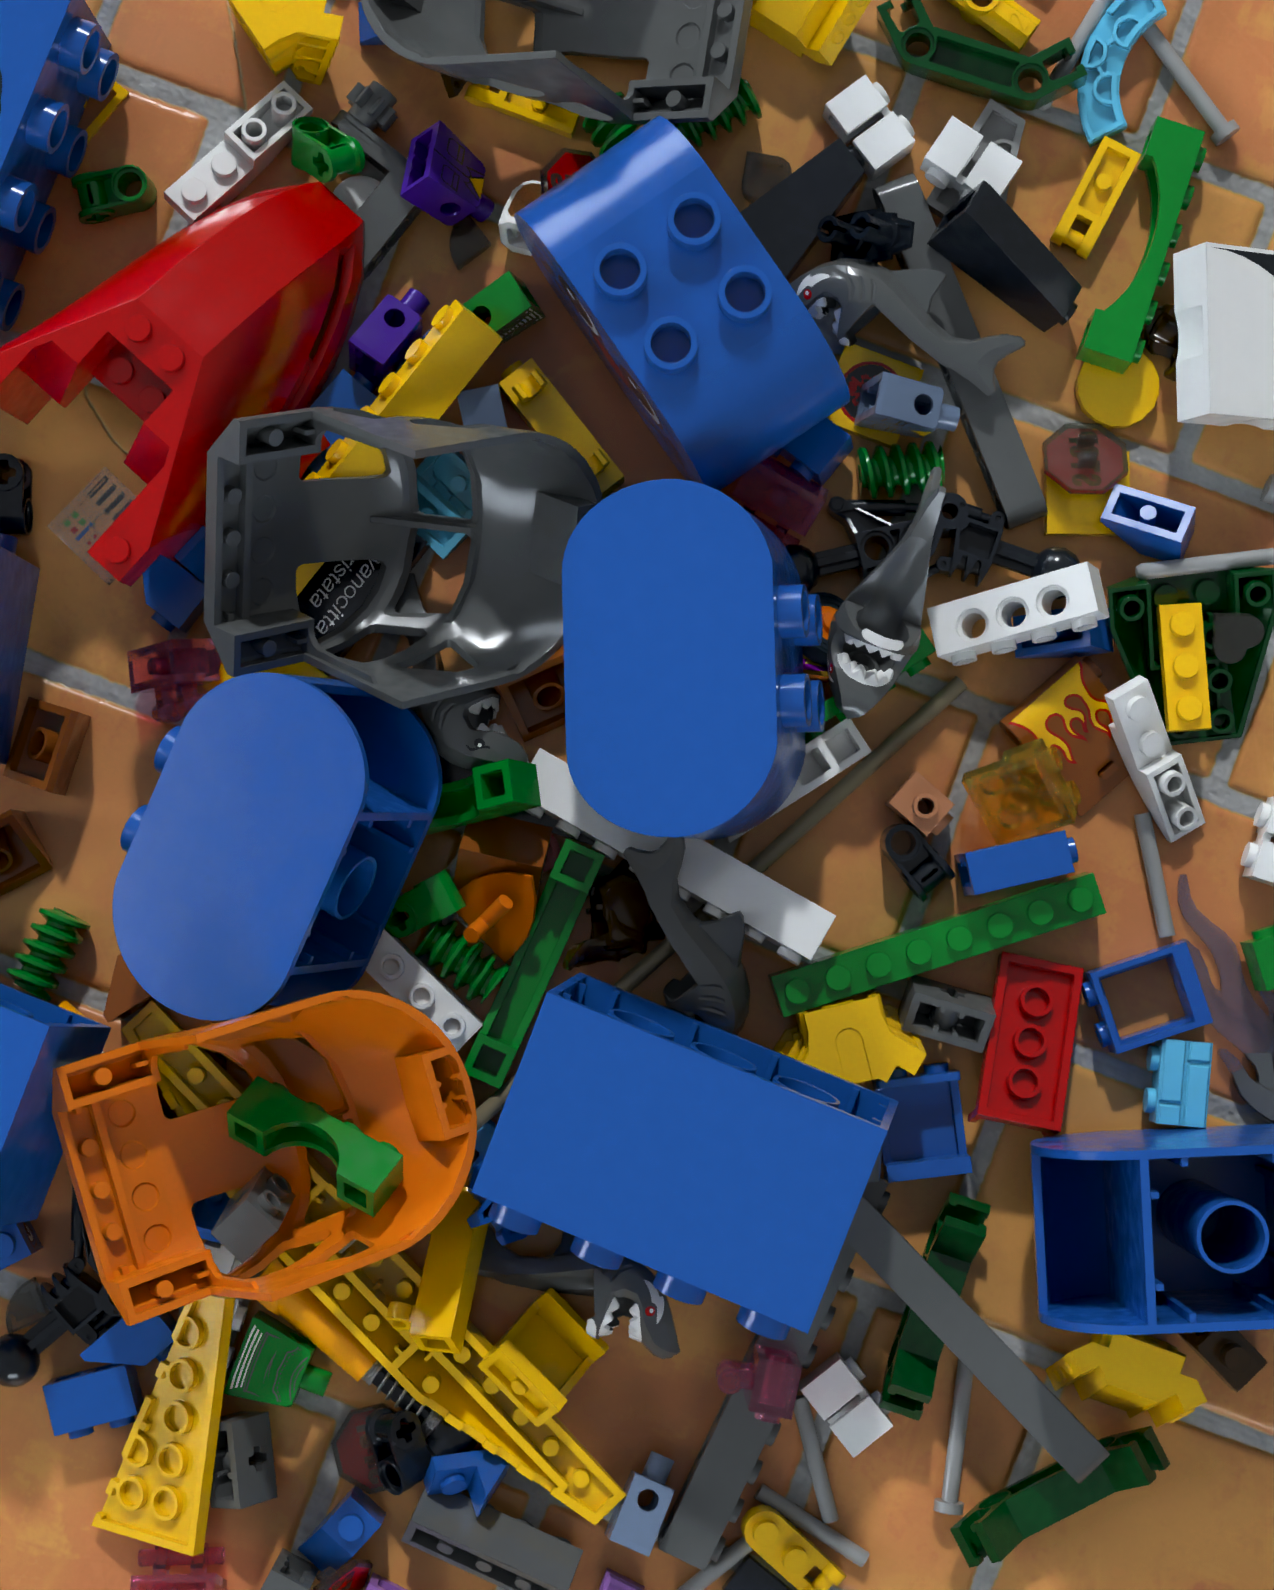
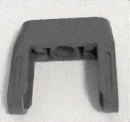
M341 109L332 120L331 125L358 140L363 148L365 160L386 175L356 212L365 222L363 280H365L422 210L400 196L407 159L355 117Z

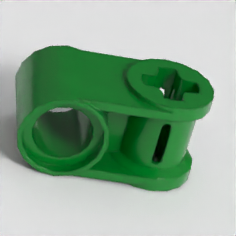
M304 116L296 118L292 122L291 163L295 168L304 170L322 183L334 181L339 174L347 173L354 175L362 172L365 166V154L359 141L354 137L348 136L319 117Z
M124 165L104 171L86 172L76 175L71 179L72 187L78 191L82 210L78 213L79 221L83 224L103 223L116 217L144 212L154 205L157 198V190L154 183L139 167L134 165ZM134 181H141L142 188L137 195L127 197L126 189L128 185Z
M447 869L413 886L412 890L397 898L384 928L390 935L399 938L406 937L432 922L434 924L466 906ZM404 911H406V912L408 913V915H409L408 918L406 917Z

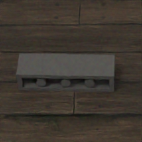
M425 1488L401 1539L402 1542L505 1590H569L583 1553L582 1549L573 1546L567 1539L549 1535L534 1528L526 1520L515 1519L496 1510L489 1503L481 1515L476 1517L470 1497L461 1493L455 1495H444L443 1493L427 1495Z

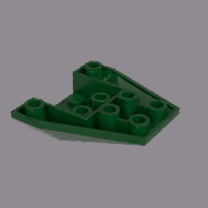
M1249 567L1141 580L1133 576L1106 587L1109 630L1130 680L1138 675L1149 680L1165 729L1156 607L1159 605L1201 602L1212 728L1201 731L1169 732L1167 734L1171 745L1242 737L1274 626V568Z

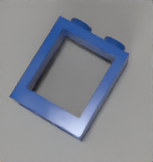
M1065 830L954 855L964 896L983 894L1075 872L1073 863L1078 862L1075 841L1072 837L1067 838Z
M1176 941L1083 973L1086 981L1082 983L1081 987L1084 1000L1089 1008L1094 1006L1099 1022L1094 1024L1096 1036L1101 1047L1108 1046L1111 1053L1120 1054L1213 1023L1188 945L1184 941ZM1166 958L1185 1016L1120 1037L1101 980Z

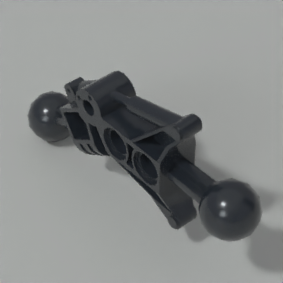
M946 493L932 540L930 561L936 551L940 538H951L949 557H939L936 563L929 567L928 578L937 573L951 577L954 570L959 569L962 570V582H965L970 573L975 575V586L978 587L992 564L1032 578L1079 564L1080 561L1074 553L1066 548L1051 547L1044 549L1038 554L1001 541L1005 522L1003 512L995 511L992 515L982 512V508L967 504L960 495ZM839 496L832 497L828 503L827 512L843 525L851 544L816 553L799 544L786 545L797 567L801 584H805L807 592H810L817 585L819 577L856 568L858 569L861 583L885 559L873 560L869 558L865 553L864 547L870 543L880 544L887 556L902 540L913 521L909 520L892 524L877 516H905V513H916L919 503H906L905 500H845ZM942 513H949L953 519L945 518ZM1059 596V597H1057L1056 599H1061V598H1066V597H1065V596Z
M162 1107L164 1116L168 1119H173L174 1117L171 1113ZM73 1184L71 1240L74 1241V1258L70 1263L63 1264L66 1276L57 1272L52 1274L54 1286L47 1282H42L40 1285L43 1298L51 1312L24 1335L12 1333L0 1337V1385L18 1387L31 1381L37 1374L40 1366V1353L67 1330L72 1335L77 1334L86 1344H93L100 1335L99 1331L104 1327L109 1328L122 1317L104 1286L83 1271L88 1262L98 1274ZM84 1244H85V1250H86L87 1260H86V1258L84 1257ZM97 1316L98 1319L93 1323L91 1320Z

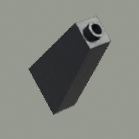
M840 138L740 212L787 281L819 240L817 232H825V230L817 228L821 219L828 215L836 217L862 182L865 162L853 145L847 147Z
M984 180L945 212L927 242L929 246L1043 332H1046L1057 323L1064 325L1078 307L1074 301L1082 286L994 188Z

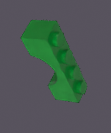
M504 759L472 768L473 774L471 776L442 784L440 802L426 835L540 807L541 800L536 764Z
M257 1076L227 1111L229 1137L264 1157L276 1150L291 1146L310 1147L324 1153L333 1161L337 1168V1197L372 1217L376 1216L403 1181V1155L393 1145L374 1140L365 1135L353 1123H343L327 1114L318 1104L314 1102L307 1103L292 1095L286 1087L279 1083H270Z

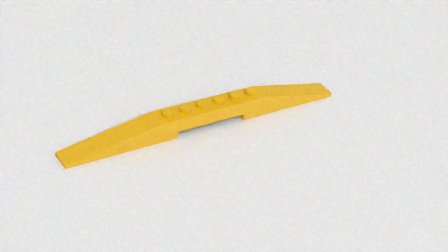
M151 1000L121 1031L128 1042L132 1044L159 1035L184 1031V1029L154 1000ZM188 1045L187 1050L158 1055L157 1065L162 1081L157 1082L171 1110H174L178 1117L236 1099L245 1091L203 1048ZM307 1151L311 1173L310 1203L305 1222L311 1223L350 1208L351 1205L337 1197V1181ZM241 1188L226 1193L229 1198H232ZM356 1240L342 1254L337 1252L325 1262L345 1258L370 1247ZM323 1241L289 1249L278 1257L287 1266H290L312 1252ZM404 1251L309 1288L416 1401L423 1406H428L445 1418L444 1420L459 1431L462 1430L481 1443L482 1447L493 1455L496 1454L514 1466L516 1471L529 1480H534L548 1490L553 1497L592 1524L596 1525L626 1496L623 1489L556 1415L537 1428L477 1366L494 1346L470 1320H468L461 1354L420 1350L409 1335L410 1330H398L392 1327L393 1321L386 1319L389 1302L399 1301L415 1306L423 1273Z

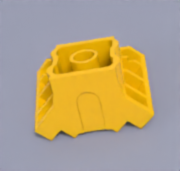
M228 0L229 7L235 18L275 76L290 68L298 81L321 85L325 73L330 67L331 59L334 57L336 47L339 44L344 16L324 13L327 0Z
M753 0L749 25L800 58L805 54L815 62L832 66L871 0Z
M876 991L852 995L795 1014L798 1026L785 1029L773 1048L776 1052L855 1084L877 1079L887 1083L896 1066L915 1076L927 1055L919 1036L901 1029L898 1009L891 1004L883 1005L881 996L876 994Z
M1092 1334L1091 1339L1086 1345L1069 1352L1045 1369L1055 1391L1073 1383L1081 1401L1090 1398L1126 1411L1129 1419L1148 1410L1156 1428L1168 1422L1174 1423L1194 1412L1196 1407L1208 1402L1197 1379L1181 1374L1187 1355L1179 1352L1177 1347L1149 1335Z

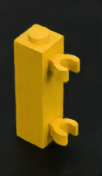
M532 358L524 364L521 360H518L501 374L503 380L498 384L504 397L531 431L551 435L567 442L586 459L599 483L603 499L624 483L623 473Z
M463 1187L457 1201L448 1214L429 1233L431 1237L416 1305L399 1301L389 1302L386 1319L393 1321L392 1327L394 1329L410 1330L409 1335L418 1348L423 1351L462 1353L489 1224L470 1228L467 1218L478 1206L479 1202L467 1191L468 1187Z

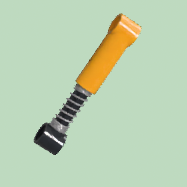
M277 1257L258 1277L271 1274L288 1266ZM309 1288L274 1302L258 1301L272 1313L278 1316L281 1315L356 1381L364 1379L368 1385L374 1384L377 1386V1393L382 1391L387 1395L386 1400L392 1399L395 1402L394 1408L400 1406L403 1410L414 1412L421 1422L422 1431L427 1433V1438L425 1439L427 1445L437 1456L470 1452L477 1445L478 1441L462 1430L459 1431L444 1420L445 1418L428 1406H423L416 1401Z

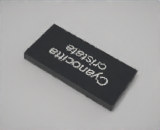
M419 535L416 536L410 572L431 546ZM347 560L324 562L297 596L300 612L315 619L314 632L316 639L337 629L362 606L377 581L381 566L379 561ZM353 645L335 653L334 655L337 657L344 658L346 654L350 651V649L353 647Z

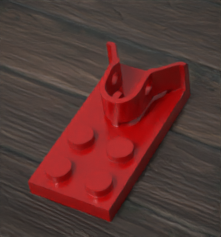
M1004 951L999 954L992 995L996 1018L984 1047L975 1109L968 1114V1122L976 1123L979 1119H985L1041 1131L1043 1137L1055 1136L1061 1132L1084 968Z

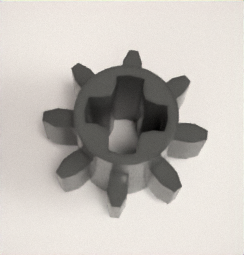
M372 81L366 87L358 82L346 96L349 100L348 104L352 106L348 113L372 132L378 127L386 132L398 118L395 115L396 111L392 108L397 102L396 98L376 81Z

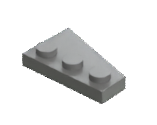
M990 99L972 129L984 137L979 144L978 150L962 172V175L967 178L991 141L1017 158L1026 120ZM935 186L926 200L930 212L942 218L945 212L960 201L959 191L954 188L949 189L946 187L945 189H940ZM1009 186L1001 196L1005 202L1007 200Z

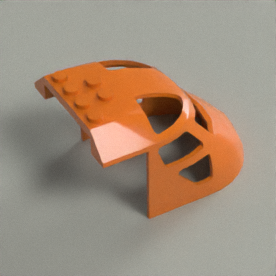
M343 990L304 998L236 1019L214 1021L192 1029L141 1040L53 1069L52 1115L101 1283L127 1326L135 1325L211 1295L274 1302L395 1255L422 1240L445 1218L465 1185L475 1153L477 1115L474 1094L466 1068L453 1044L432 1020L413 1006L397 998L372 991ZM304 1038L325 1060L344 1101L343 1107L326 1113L343 1123H353L365 1135L378 1142H387L393 1145L403 1155V1181L375 1217L351 1205L350 1208L314 1222L306 1223L305 1217L310 1203L311 1188L307 1148L305 1146L285 1147L264 1157L230 1138L227 1111L238 1098L168 1119L163 1114L157 1088V1082L162 1081L157 1065L158 1055L184 1051L188 1049V1045L197 1046L222 1053L246 1071L252 1082L259 1076L270 1083L276 1082L287 1088L283 1077L270 1058L257 1048L254 1042ZM265 1166L273 1174L281 1175L289 1183L292 1192L296 1196L279 1230L243 1264L241 1263L228 1274H224L219 1271L214 1263L211 1250L204 1247L192 1214V1206L197 1201L243 1187ZM353 1240H358L370 1247L354 1255L325 1262ZM323 1241L312 1252L290 1266L262 1277L251 1278L265 1269L283 1252Z

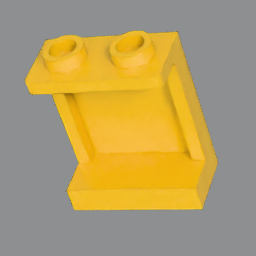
M549 1288L524 1310L477 1366L538 1428L563 1408L568 1401L565 1397L589 1367L607 1352L609 1346L601 1337L596 1339L586 1334L587 1323L572 1309L564 1298L553 1288Z

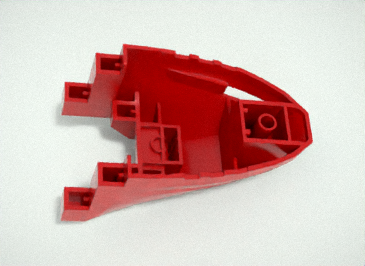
M321 182L265 189L223 206L164 240L66 308L0 347V409L28 425L51 398L66 408L94 377L144 421L123 463L137 474L147 486L87 551L92 558L123 584L131 587L159 555L182 565L174 556L202 526L206 527L207 451L234 418L304 409L305 407L310 408L319 397V393L336 365L352 324L364 279L365 222ZM341 271L338 295L324 336L312 361L309 354L324 321L334 291L336 275Z

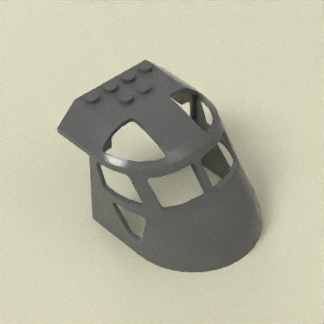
M361 0L363 11L374 33L392 51L408 60L460 80L492 86L531 100L543 101L592 120L626 125L646 124L657 116H662L671 123L713 121L738 96L753 0H499L535 13L533 52L488 54L484 41L486 0ZM565 56L648 60L649 65L646 80H630L627 95L622 99L583 68H578Z
M333 406L311 407L234 418L207 451L204 623L227 674L232 677L306 662L399 709H406L515 681L541 666L563 645L562 561L564 551L573 530L590 509L603 500L599 483L586 459L570 444L557 437L531 430L488 424L458 425L424 417L395 416L386 418L363 410ZM326 431L380 449L386 469L380 475L301 480L299 478L301 455L320 453L321 440ZM462 451L470 472L473 516L468 519L420 512L414 459ZM418 528L464 533L471 539L464 582L449 613H398L395 610L411 570ZM347 560L379 561L381 566L377 581L362 606L337 629L316 639L314 632L315 619L301 613L299 610L296 593L297 568L302 564ZM371 633L423 637L401 652L371 662H358L334 655ZM445 648H452L474 667L459 672L408 668L417 665Z

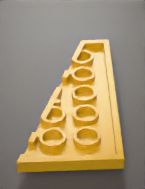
M211 1295L183 1307L171 1335L173 1339L171 1349L166 1360L159 1363L155 1373L158 1379L152 1394L147 1395L143 1401L121 1453L123 1457L121 1467L117 1476L110 1479L105 1491L108 1494L102 1511L96 1512L91 1526L192 1557L204 1552L235 1298Z

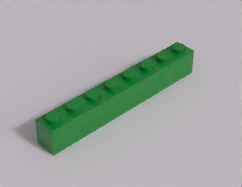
M1084 872L812 960L810 964L803 963L769 974L768 977L780 1014L783 1017H787L1105 914L1106 910L1094 873Z

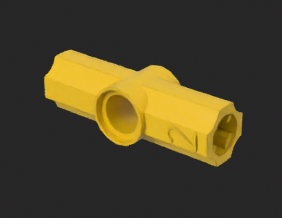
M947 0L959 9L961 17L967 23L981 25L1017 53L1024 48L1041 23L1040 19L1014 0H989L990 4L985 7H979L971 0Z

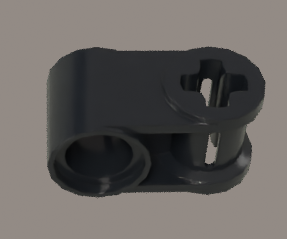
M6 453L0 454V533L28 536L33 526L32 470L23 460ZM10 468L15 469V477H9L8 481L2 479L3 472H9Z
M893 824L887 827L881 834L880 848L883 854L900 873V877L922 903L928 899L927 894L945 879L952 880L956 876L942 856L928 844L920 832L913 826ZM905 831L911 838V846L906 853L899 855L893 851L891 839L896 832Z
M387 1408L375 1409L366 1420V1437L369 1440L377 1464V1472L381 1483L391 1494L400 1495L424 1480L432 1456L421 1429V1422L414 1412L401 1410L395 1413Z

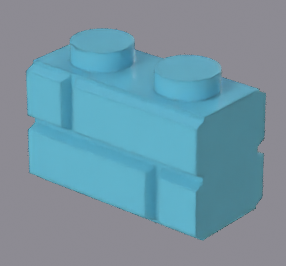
M1165 1038L1156 1041L1155 1046L1150 1045L1148 1047L1146 1067L1148 1071H1153L1151 1088L1146 1087L1144 1090L1143 1111L1144 1113H1149V1121L1157 1124L1206 1128L1213 1043Z

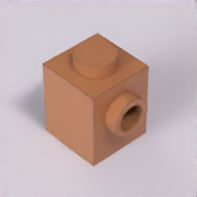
M918 771L913 772L885 803L905 823L916 828L923 837L928 836L930 832L937 836L953 819L948 812L955 805ZM920 800L927 804L928 810L926 814H922L918 810V802Z

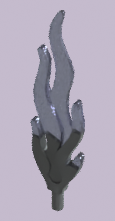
M1181 874L1178 877L1177 885L1178 904L1183 918L1213 955L1220 977V991L1211 982L1208 968L1200 950L1187 939H1179L1178 941H1184L1188 945L1213 1019V1023L1210 1024L1240 1050L1252 1064L1256 1072V1082L1250 1078L1239 1059L1227 1049H1218V1056L1226 1064L1242 1099L1257 1113L1274 1123V993L1272 990L1267 992L1258 991L1269 1009L1268 1017L1256 1004L1246 985L1240 956L1235 943L1223 930L1213 924L1196 908L1191 898L1187 875Z

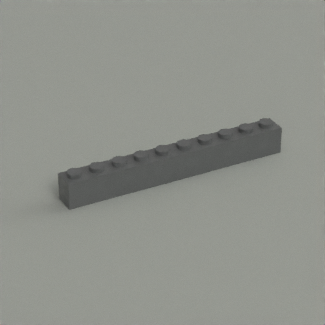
M882 1178L877 1182H868L863 1193L867 1200L881 1214L890 1198V1193L885 1191L888 1183ZM846 1240L808 1334L793 1327L790 1328L785 1340H774L755 1333L658 1537V1549L705 1571L710 1560L717 1562L726 1543V1538L722 1537L728 1521L732 1523L737 1521L745 1502L744 1499L740 1498L746 1483L754 1484L762 1468L763 1461L758 1459L765 1444L772 1446L778 1435L781 1423L776 1420L783 1405L789 1408L797 1395L799 1384L795 1383L799 1371L801 1367L808 1369L815 1357L818 1346L814 1345L813 1342L819 1329L826 1331L836 1311V1308L831 1306L838 1290L844 1293L852 1279L854 1269L849 1266L856 1251Z

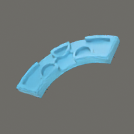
M1115 0L1108 7L1106 13L1089 37L1080 63L1083 64L1087 72L1085 85L1078 88L1077 100L1081 125L1090 148L1100 143L1104 136L1110 138L1128 128L1119 95L1122 70L1128 54L1140 36L1154 23L1167 16V10L1162 0Z

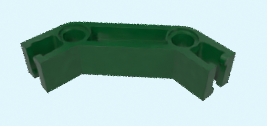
M891 0L877 6V19L898 63L904 71L911 75L989 100L992 99L998 103L1025 111L1038 109L1084 86L1086 83L1087 72L1083 64L1076 66L1075 71L1056 80L1049 78L1048 67L1063 58L1066 62L1072 59L1073 54L1076 53L1070 37L1028 57L934 27L921 0H904V3L900 4L903 13L911 10L916 22L915 26L909 27L904 32L898 30L891 18L890 10L894 9ZM914 42H923L929 47V51L924 56L914 57L907 52V48ZM1033 77L1039 81L1041 88L1036 92L1026 93L1020 89L1018 83L1023 78Z
M950 1192L932 1226L922 1257L960 1296L970 1265L986 1237L987 1227L983 1223L989 1216L991 1205ZM907 1304L905 1305L889 1353L878 1407L919 1421L923 1414V1404H929L932 1398L938 1361L944 1343Z
M1152 1427L1139 1428L1099 1439L1098 1441L1110 1455L1081 1484H1078L1056 1461L979 1502L950 1529L969 1568L979 1566L987 1555L991 1563L1001 1562L1025 1538L1115 1492L1150 1485L1157 1477L1155 1471L1165 1470L1170 1465Z

